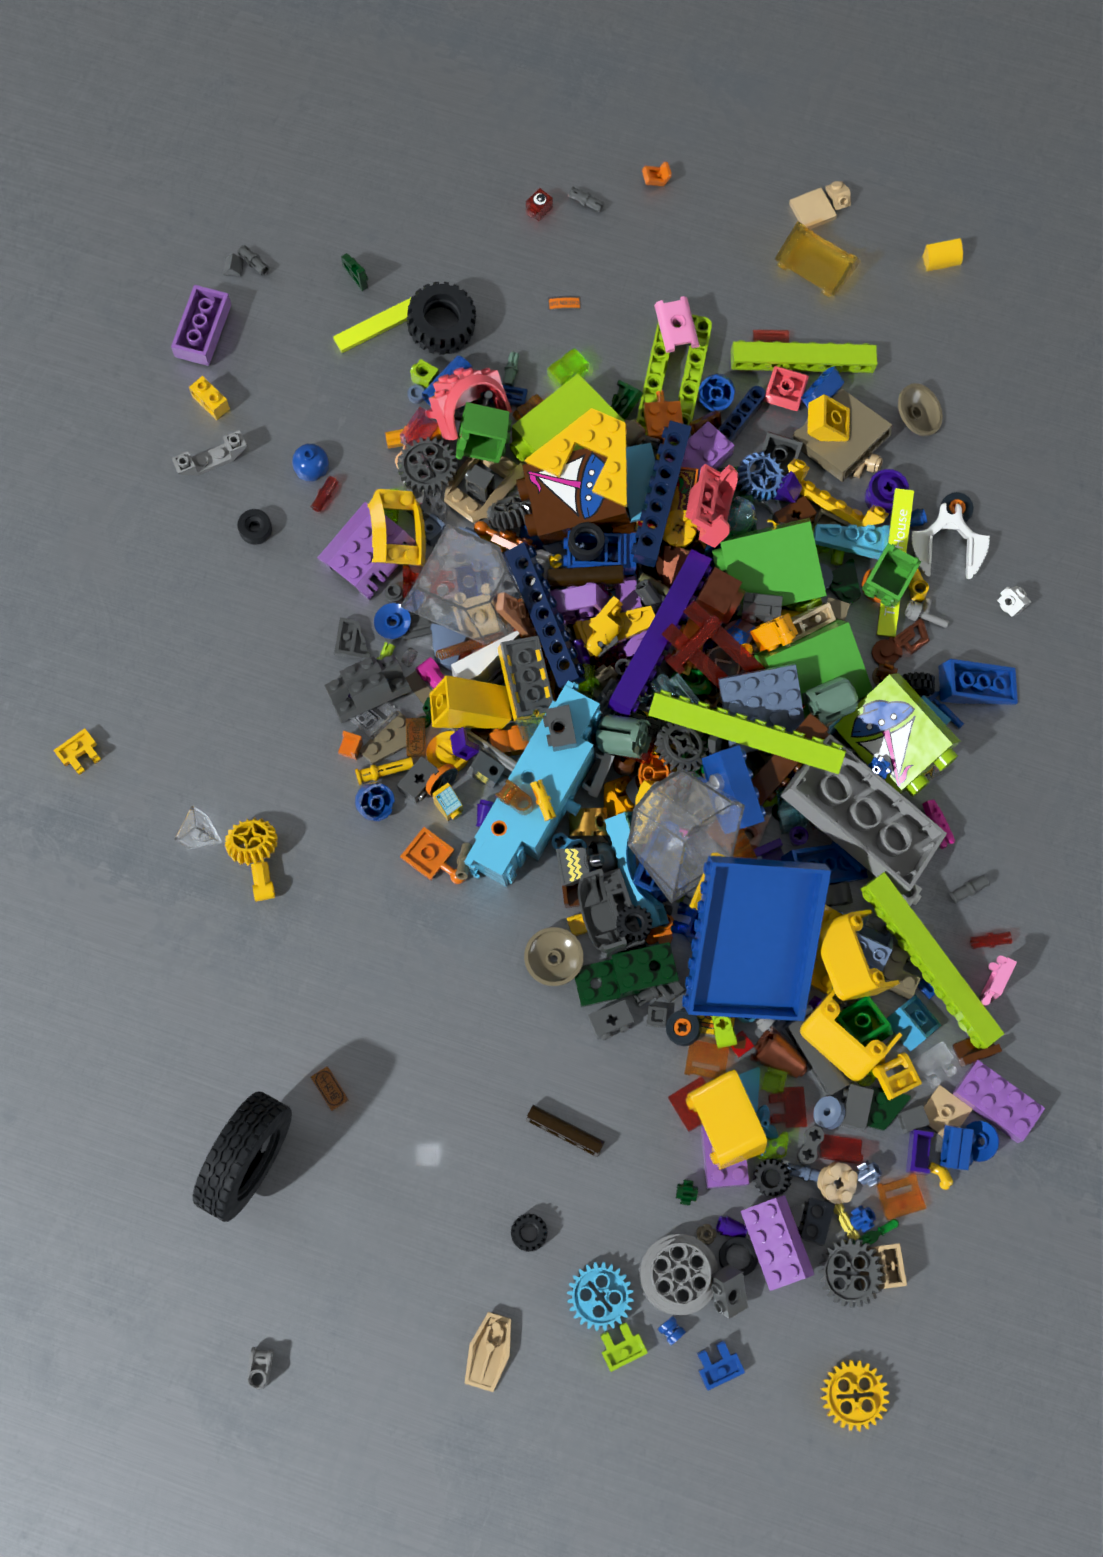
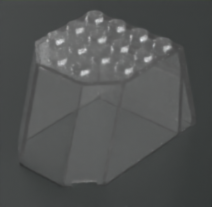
M447 523L409 589L401 607L486 645L491 641L513 633L515 629L496 611L495 605L498 594L505 592L517 598L518 602H524L501 548Z
M681 768L676 772L670 773L665 779L655 782L634 807L628 846L672 904L697 888L703 875L704 863L707 862L708 855L711 856V853L717 852L726 857H733L745 805L697 773Z

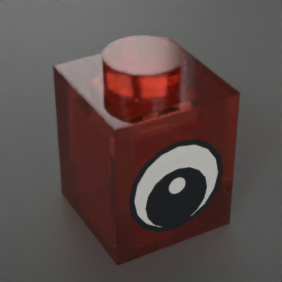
M541 188L526 201L527 214L537 221H540L553 208V198Z

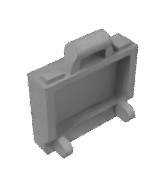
M601 750L596 752L595 762L591 767L590 774L586 783L582 785V788L586 789L589 795L598 797L614 759V754L604 753Z

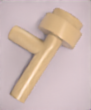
M872 454L870 458H867L855 470L853 476L860 478L865 465H867V471L875 473L880 471L883 458H880V455Z

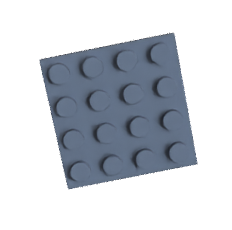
M796 664L718 678L722 706L724 709L729 710L728 714L735 716L736 713L748 716V720L755 722V719L766 721V725L774 727V725L783 726L786 728L785 731L793 733L804 721ZM728 740L729 748L740 745V748L745 753L758 750Z

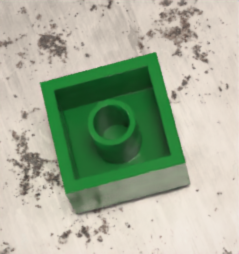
M870 996L863 997L841 1011L836 1017L837 1023L864 1047L872 1040L882 1042L893 1035L891 1024Z

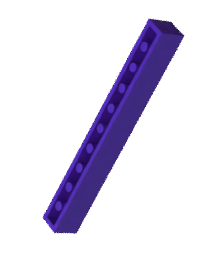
M691 549L612 694L608 708L626 717H629L632 711H637L640 705L639 697L645 696L648 690L647 682L653 681L657 672L654 670L657 665L661 666L665 658L662 654L665 650L669 651L673 643L670 639L673 635L677 636L681 628L679 625L680 621H685L689 613L687 610L688 606H693L697 598L695 596L696 591H701L704 585V581H702L704 576L708 578L712 570L710 566L711 558Z

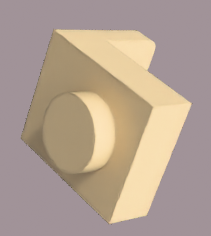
M836 181L825 186L826 193L833 199V208L835 210L851 205L850 189L842 181Z

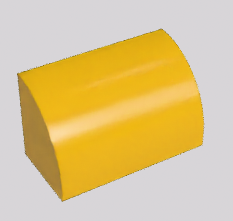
M961 238L926 245L922 257L927 271L961 265L963 260Z

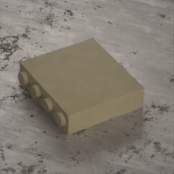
M841 389L832 396V399L850 408L849 440L819 441L807 434L808 419L804 426L794 432L793 439L803 442L801 452L843 482L891 435L892 424L844 389Z

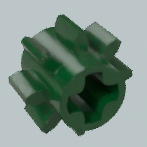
M683 1180V1184H677L676 1199H681L680 1204L690 1206L691 1201L696 1202L698 1186H693L694 1181Z

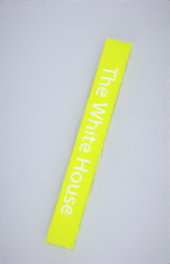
M896 488L894 491L888 543L896 545V548L906 553L914 491ZM900 601L895 607H887L880 602L877 636L896 637Z

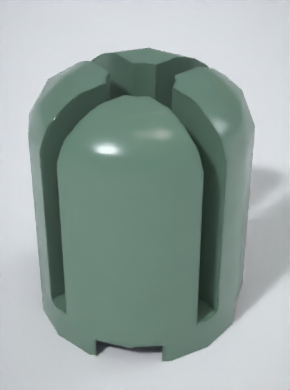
M836 677L802 693L804 705L808 704L810 713H813L825 725L853 713L858 708L856 690L845 677Z
M611 714L606 715L598 725V728L603 730L596 731L597 746L604 753L642 759V754L647 753L650 747L651 737L648 736L647 726L651 725L649 721Z

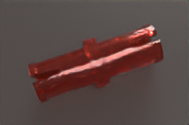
M328 476L323 487L318 490V495L310 506L314 511L320 513L325 503L331 499V494L339 483L334 477Z
M1009 931L998 934L987 933L984 936L970 937V943L979 942L971 944V948H995L996 945L1012 944V938H1008L1011 936V933Z

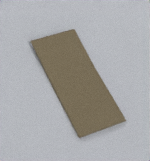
M414 671L406 677V680L411 690L424 705L426 699L430 697L431 690L418 673Z

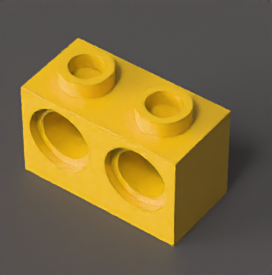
M203 376L189 387L192 397L214 419L218 420L230 410L227 399Z

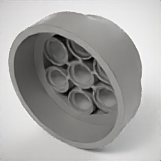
M674 1234L661 1238L647 1250L640 1265L639 1277L643 1293L654 1307L671 1315H687L699 1311L712 1299L714 1295L711 1289V1275L719 1270L713 1253L703 1242L689 1235ZM674 1247H680L683 1250V1257L681 1259L673 1257L672 1250ZM693 1256L701 1257V1267L696 1268L692 1265L691 1259ZM659 1259L664 1260L667 1264V1268L663 1272L658 1271L655 1266L656 1261ZM677 1268H682L686 1272L684 1280H678L675 1277V1270ZM696 1277L704 1279L705 1286L702 1289H697L694 1286ZM660 1281L668 1282V1292L662 1293L659 1291L658 1284ZM681 1289L686 1290L688 1293V1299L685 1302H681L677 1298V1293Z

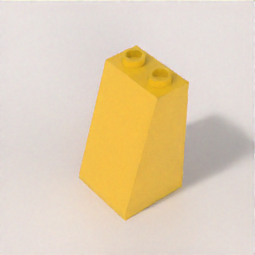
M446 675L429 694L432 727L503 729L512 718L507 689L503 685Z

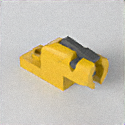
M615 596L609 600L589 624L596 632L591 634L584 647L597 658H601L619 642L617 636L621 631V627L611 618L620 613L623 604Z

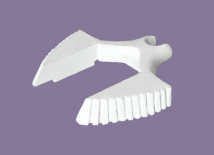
M943 503L940 506L937 520L929 528L911 532L912 547L915 555L922 561L920 563L922 571H925V574L930 577L933 536L941 529L957 530L964 539H967L965 575L967 579H971L974 577L973 574H976V571L979 570L981 563H983L984 556L987 555L990 536L977 534L966 525L963 520L960 504H956L955 514L951 515L946 510V503Z

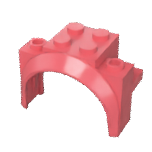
M461 367L455 369L451 375L447 374L439 377V381L433 383L436 392H434V396L429 398L431 408L425 411L427 418L437 420L443 439L456 440L458 435L454 420L455 409L466 405V402L470 403L480 398V393L491 391L496 409L509 411L510 413L512 409L498 370H490V368L473 370L472 368L464 369Z

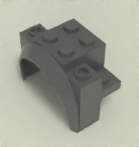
M601 868L582 874L578 884V899L585 927L596 949L603 952L606 958H609L614 954L625 952V949L644 944V939L641 942L635 941V943H631L629 940L627 942L625 937L621 938L616 930L619 912L624 910V907L632 905L620 868L603 873ZM630 917L627 920L626 925L630 930L637 931L640 929L636 917Z

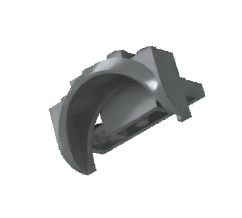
M395 655L384 657L382 660L376 659L374 656L364 659L339 671L340 675L337 679L324 685L341 723L399 696H405L412 691ZM350 694L352 699L346 701L348 695Z

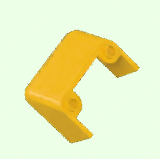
M871 909L850 912L822 922L818 948L835 994L843 1001L878 995L900 984L899 980L885 982L881 971L876 968L869 969L856 932L860 931L863 927L862 918L872 914Z
M832 988L802 1023L800 1033L805 1040L849 1079L860 1081L885 1057L902 1034L900 1032L896 1034L886 1045L879 1040H872L864 1047L835 1021L840 1013V1006L832 998L835 994Z

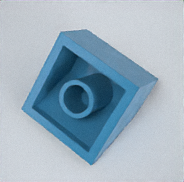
M916 995L886 1018L891 1024L892 1031L895 1034L899 1032L902 1034L900 1037L901 1043L910 1052L942 1026Z

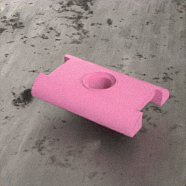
M681 296L680 300L663 303V300L655 303L654 306L666 353L674 352L675 346L691 343L692 348L700 347L687 297Z

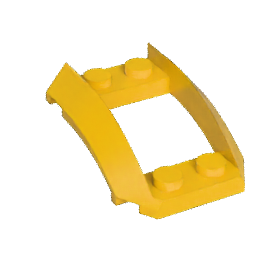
M377 489L367 505L370 510L372 524V563L425 566V525L421 507L413 492ZM384 509L413 512L416 546L387 544Z

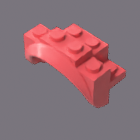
M704 464L700 470L699 481L690 489L685 517L692 520L691 523L697 525V530L700 531L699 540L713 548L724 540L730 531V525L727 521L738 481V472L730 464L722 472Z

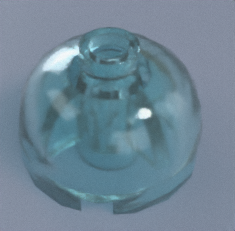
M737 496L733 499L735 504L733 507H730L727 522L730 525L729 533L740 535L754 528L758 518L756 517L757 512L753 503Z

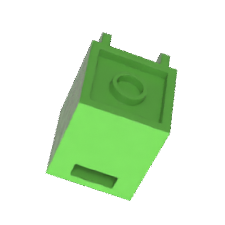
M466 402L458 430L456 458L462 459L463 456L499 463L501 456H505V444H509L510 433H508L512 420L509 419L510 412Z
M889 543L882 551L862 590H864L865 595L880 599L883 605L895 607L922 561L918 557H913L896 548V545Z

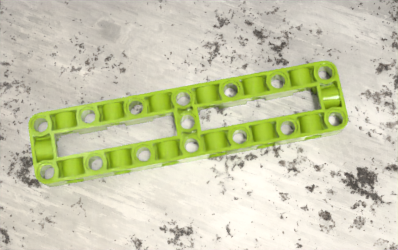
M693 314L692 318L700 347L692 348L691 343L689 345L678 398L685 425H689L693 421L712 329L710 319ZM659 322L657 323L642 392L643 395L636 420L645 430L643 405L647 402L657 401L656 392H661L663 389L670 353H666Z

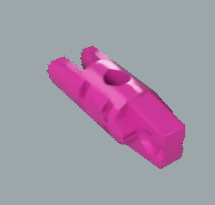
M932 799L924 802L922 805L926 816L947 833L939 845L941 849H944L948 843H954L955 838L936 801Z

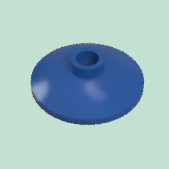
M389 603L382 606L374 617L376 631L386 639L402 637L411 625L409 611L398 603ZM392 621H396V622H397L396 625L391 626V622H392Z
M985 1121L969 1123L966 1128L974 1129L976 1136L975 1144L972 1145L971 1150L973 1161L984 1162L991 1159L999 1148V1136L996 1129ZM982 1138L985 1139L984 1145H981L980 1140Z

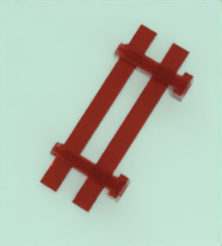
M695 600L683 611L700 627L690 639L673 623L662 632V635L678 650L674 655L669 653L664 658L665 661L676 672L681 674L685 670L683 664L689 660L719 689L718 678L728 677V675L699 649L709 637L747 673L766 669L721 626L723 622L715 614L711 617Z

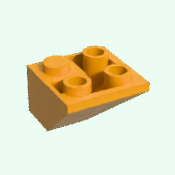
M624 776L604 784V808H607L608 818L623 812H634L635 815V805L626 793V786L632 780L629 776Z

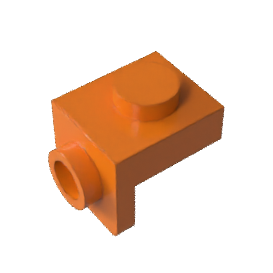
M664 162L660 167L644 166L642 169L646 185L664 186L672 177L668 162Z

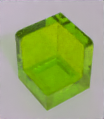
M768 1067L765 1070L761 1090L780 1095L784 1090L787 1072Z

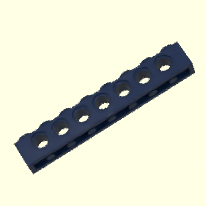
M670 421L668 427L664 426L662 438H665L664 444L660 443L657 454L661 456L660 460H655L653 470L656 471L655 477L651 476L648 486L652 490L651 493L646 494L644 504L648 505L646 510L642 509L640 516L643 524L642 527L638 526L635 537L639 539L637 544L633 543L631 554L634 555L632 562L655 568L692 426ZM666 458H670L673 461L669 462L666 460ZM661 475H667L669 478H663ZM657 491H662L664 495H659ZM652 508H658L660 511L656 512ZM652 524L656 528L652 529L649 528L647 525ZM648 541L651 545L647 546L643 542Z
M523 542L505 552L512 573L559 688L563 689L567 681L580 684L586 679L584 667L577 659L578 652L571 645L570 633L564 628V618L556 608L558 604L554 596H551L549 582L547 579H544L542 574L544 569L536 559L537 552L532 545L530 546ZM528 561V566L524 569V565ZM535 578L534 584L531 585L532 579ZM542 594V599L538 602L537 599ZM549 611L548 617L544 619L545 613ZM556 628L555 634L551 636V631ZM560 645H562L563 649L560 653H558V648ZM567 662H569L570 666L567 670H565V665Z

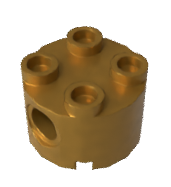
M580 808L576 816L569 812V836H581V832L582 836H594L595 832L596 835H608L605 820L608 819L607 808Z

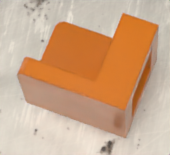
M343 731V740L338 754L357 760L359 750L363 745L362 737Z

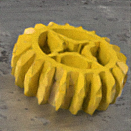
M255 817L253 820L247 818L245 822L239 820V825H233V829L228 830V835L225 836V848L228 855L234 862L238 861L240 865L243 863L247 866L250 863L256 865L258 861L264 863V858H270V853H275V848L278 847V836L275 828L269 821L265 822L262 818L259 820Z

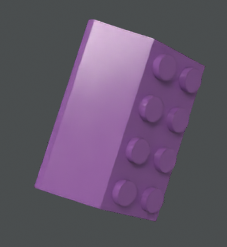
M364 502L317 558L331 570L336 571L370 600L374 593L367 585L376 592L379 589L370 578L375 575L380 582L384 583L386 578L379 571L389 578L398 567V564L372 563L370 510L367 507L368 503ZM385 515L387 544L404 545L403 543H405L406 545L416 546V541Z

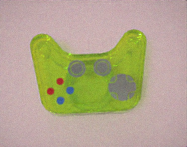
M782 1132L777 1139H768L765 1152L757 1155L756 1158H784L787 1155L788 1132Z

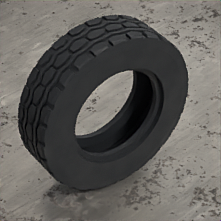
M259 1091L249 1096L238 1107L222 1129L203 1163L193 1191V1203L195 1206L223 1222L232 1220L241 1212L265 1179L284 1143L292 1119V1110L289 1106Z

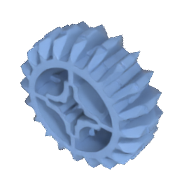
M754 452L740 462V466L737 468L740 480L737 484L742 485L740 491L745 490V496L752 495L753 500L757 498L758 502L763 500L769 501L776 497V490L780 488L779 484L784 483L781 480L784 476L781 474L785 469L779 468L781 463L775 462L776 457L771 459L770 453L764 455V452L759 454ZM751 465H756L754 471L750 472ZM768 482H771L770 489H766Z

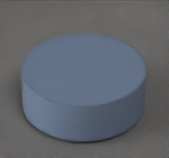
M418 384L412 385L407 392L408 399L415 404L422 403L424 401L422 397V392L425 390L424 387Z

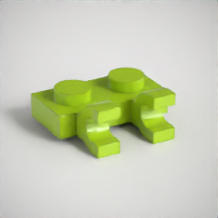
M626 1322L619 1325L620 1331L625 1338L624 1341L614 1345L608 1332L600 1335L606 1347V1350L601 1353L610 1372L648 1353L638 1333L632 1335Z

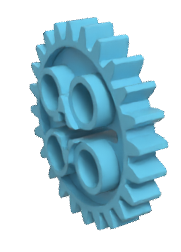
M594 1262L593 1269L587 1264L586 1272L579 1269L581 1276H573L576 1283H569L573 1291L567 1292L568 1295L572 1296V1299L567 1300V1303H573L574 1305L569 1311L576 1310L577 1313L573 1318L581 1317L580 1325L585 1321L588 1322L587 1329H590L592 1324L595 1325V1331H598L601 1325L604 1331H606L608 1324L614 1329L615 1321L622 1324L620 1317H628L624 1312L625 1309H632L627 1305L628 1302L634 1301V1299L628 1297V1294L633 1293V1290H627L631 1282L625 1283L623 1281L627 1276L626 1274L621 1277L619 1276L620 1268L615 1272L612 1271L613 1264L608 1269L605 1268V1262L602 1263L601 1268H598L597 1263ZM602 1275L607 1278L608 1283L604 1288L597 1286L596 1278ZM589 1281L593 1283L599 1293L604 1292L606 1294L604 1299L612 1308V1312L608 1311L601 1300H595L597 1295L588 1285ZM582 1289L590 1290L592 1295L590 1300L583 1301L580 1298V1291ZM612 1292L620 1295V1302L618 1304H612L609 1301V1295ZM597 1305L604 1308V1315L601 1318L593 1315V1308Z

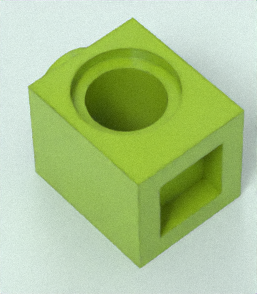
M420 359L410 370L411 380L426 389L439 375V369ZM427 373V375L421 376L420 374Z

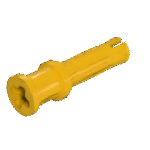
M409 757L379 766L372 764L370 767L361 770L357 768L355 773L358 784L360 786L362 783L371 780L378 781L379 777L411 769L413 761Z

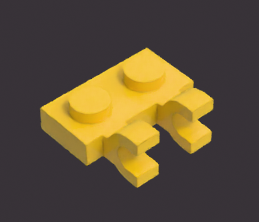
M85 728L53 750L65 767L71 764L79 775L85 772V769L77 760L80 756L87 753L95 764L101 760L93 749L97 743Z

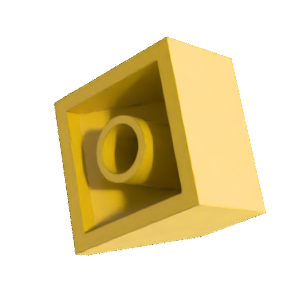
M825 394L808 403V435L819 441L849 440L850 408Z

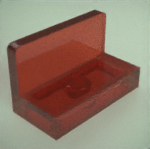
M824 1134L819 1159L861 1164L863 1163V1154H861L862 1140Z

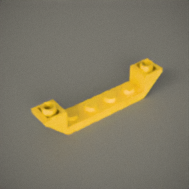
M794 458L788 464L789 472H794L802 486L801 495H805L809 500L848 523L858 527H866L867 525L883 523L889 516L884 508L875 505L864 516L860 510L852 509L843 500H837L829 492L815 487L814 483L805 481L804 478L810 467L804 461Z

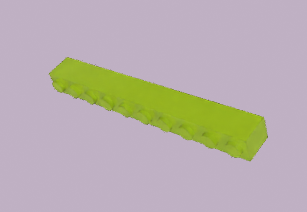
M661 689L660 692H655L649 716L832 773L839 774L846 753L841 744L832 742L829 745L823 743L824 739L815 736L809 739L804 737L805 733L795 730L793 733L785 731V727L779 725L770 727L766 725V721L755 719L754 722L748 720V716L736 713V716L728 714L729 710L717 707V710L709 708L710 704L698 701V704L690 702L691 698L682 695L676 698L671 696L672 692Z
M883 872L860 888L864 899L874 907L875 914L882 918L887 930L897 938L899 946L908 953L913 965L920 969L924 980L934 988L935 995L943 1000L947 1011L954 1015L959 1027L970 1037L971 1043L979 1050L985 1049L1004 1035L1002 1029L886 873Z

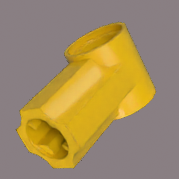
M917 569L908 585L910 598L915 602L924 601L929 590V585L923 579L919 569ZM916 589H921L923 592L919 593Z
M259 861L256 865L254 863L251 864L255 901L274 899L275 890L270 878L268 862L264 861L263 863Z

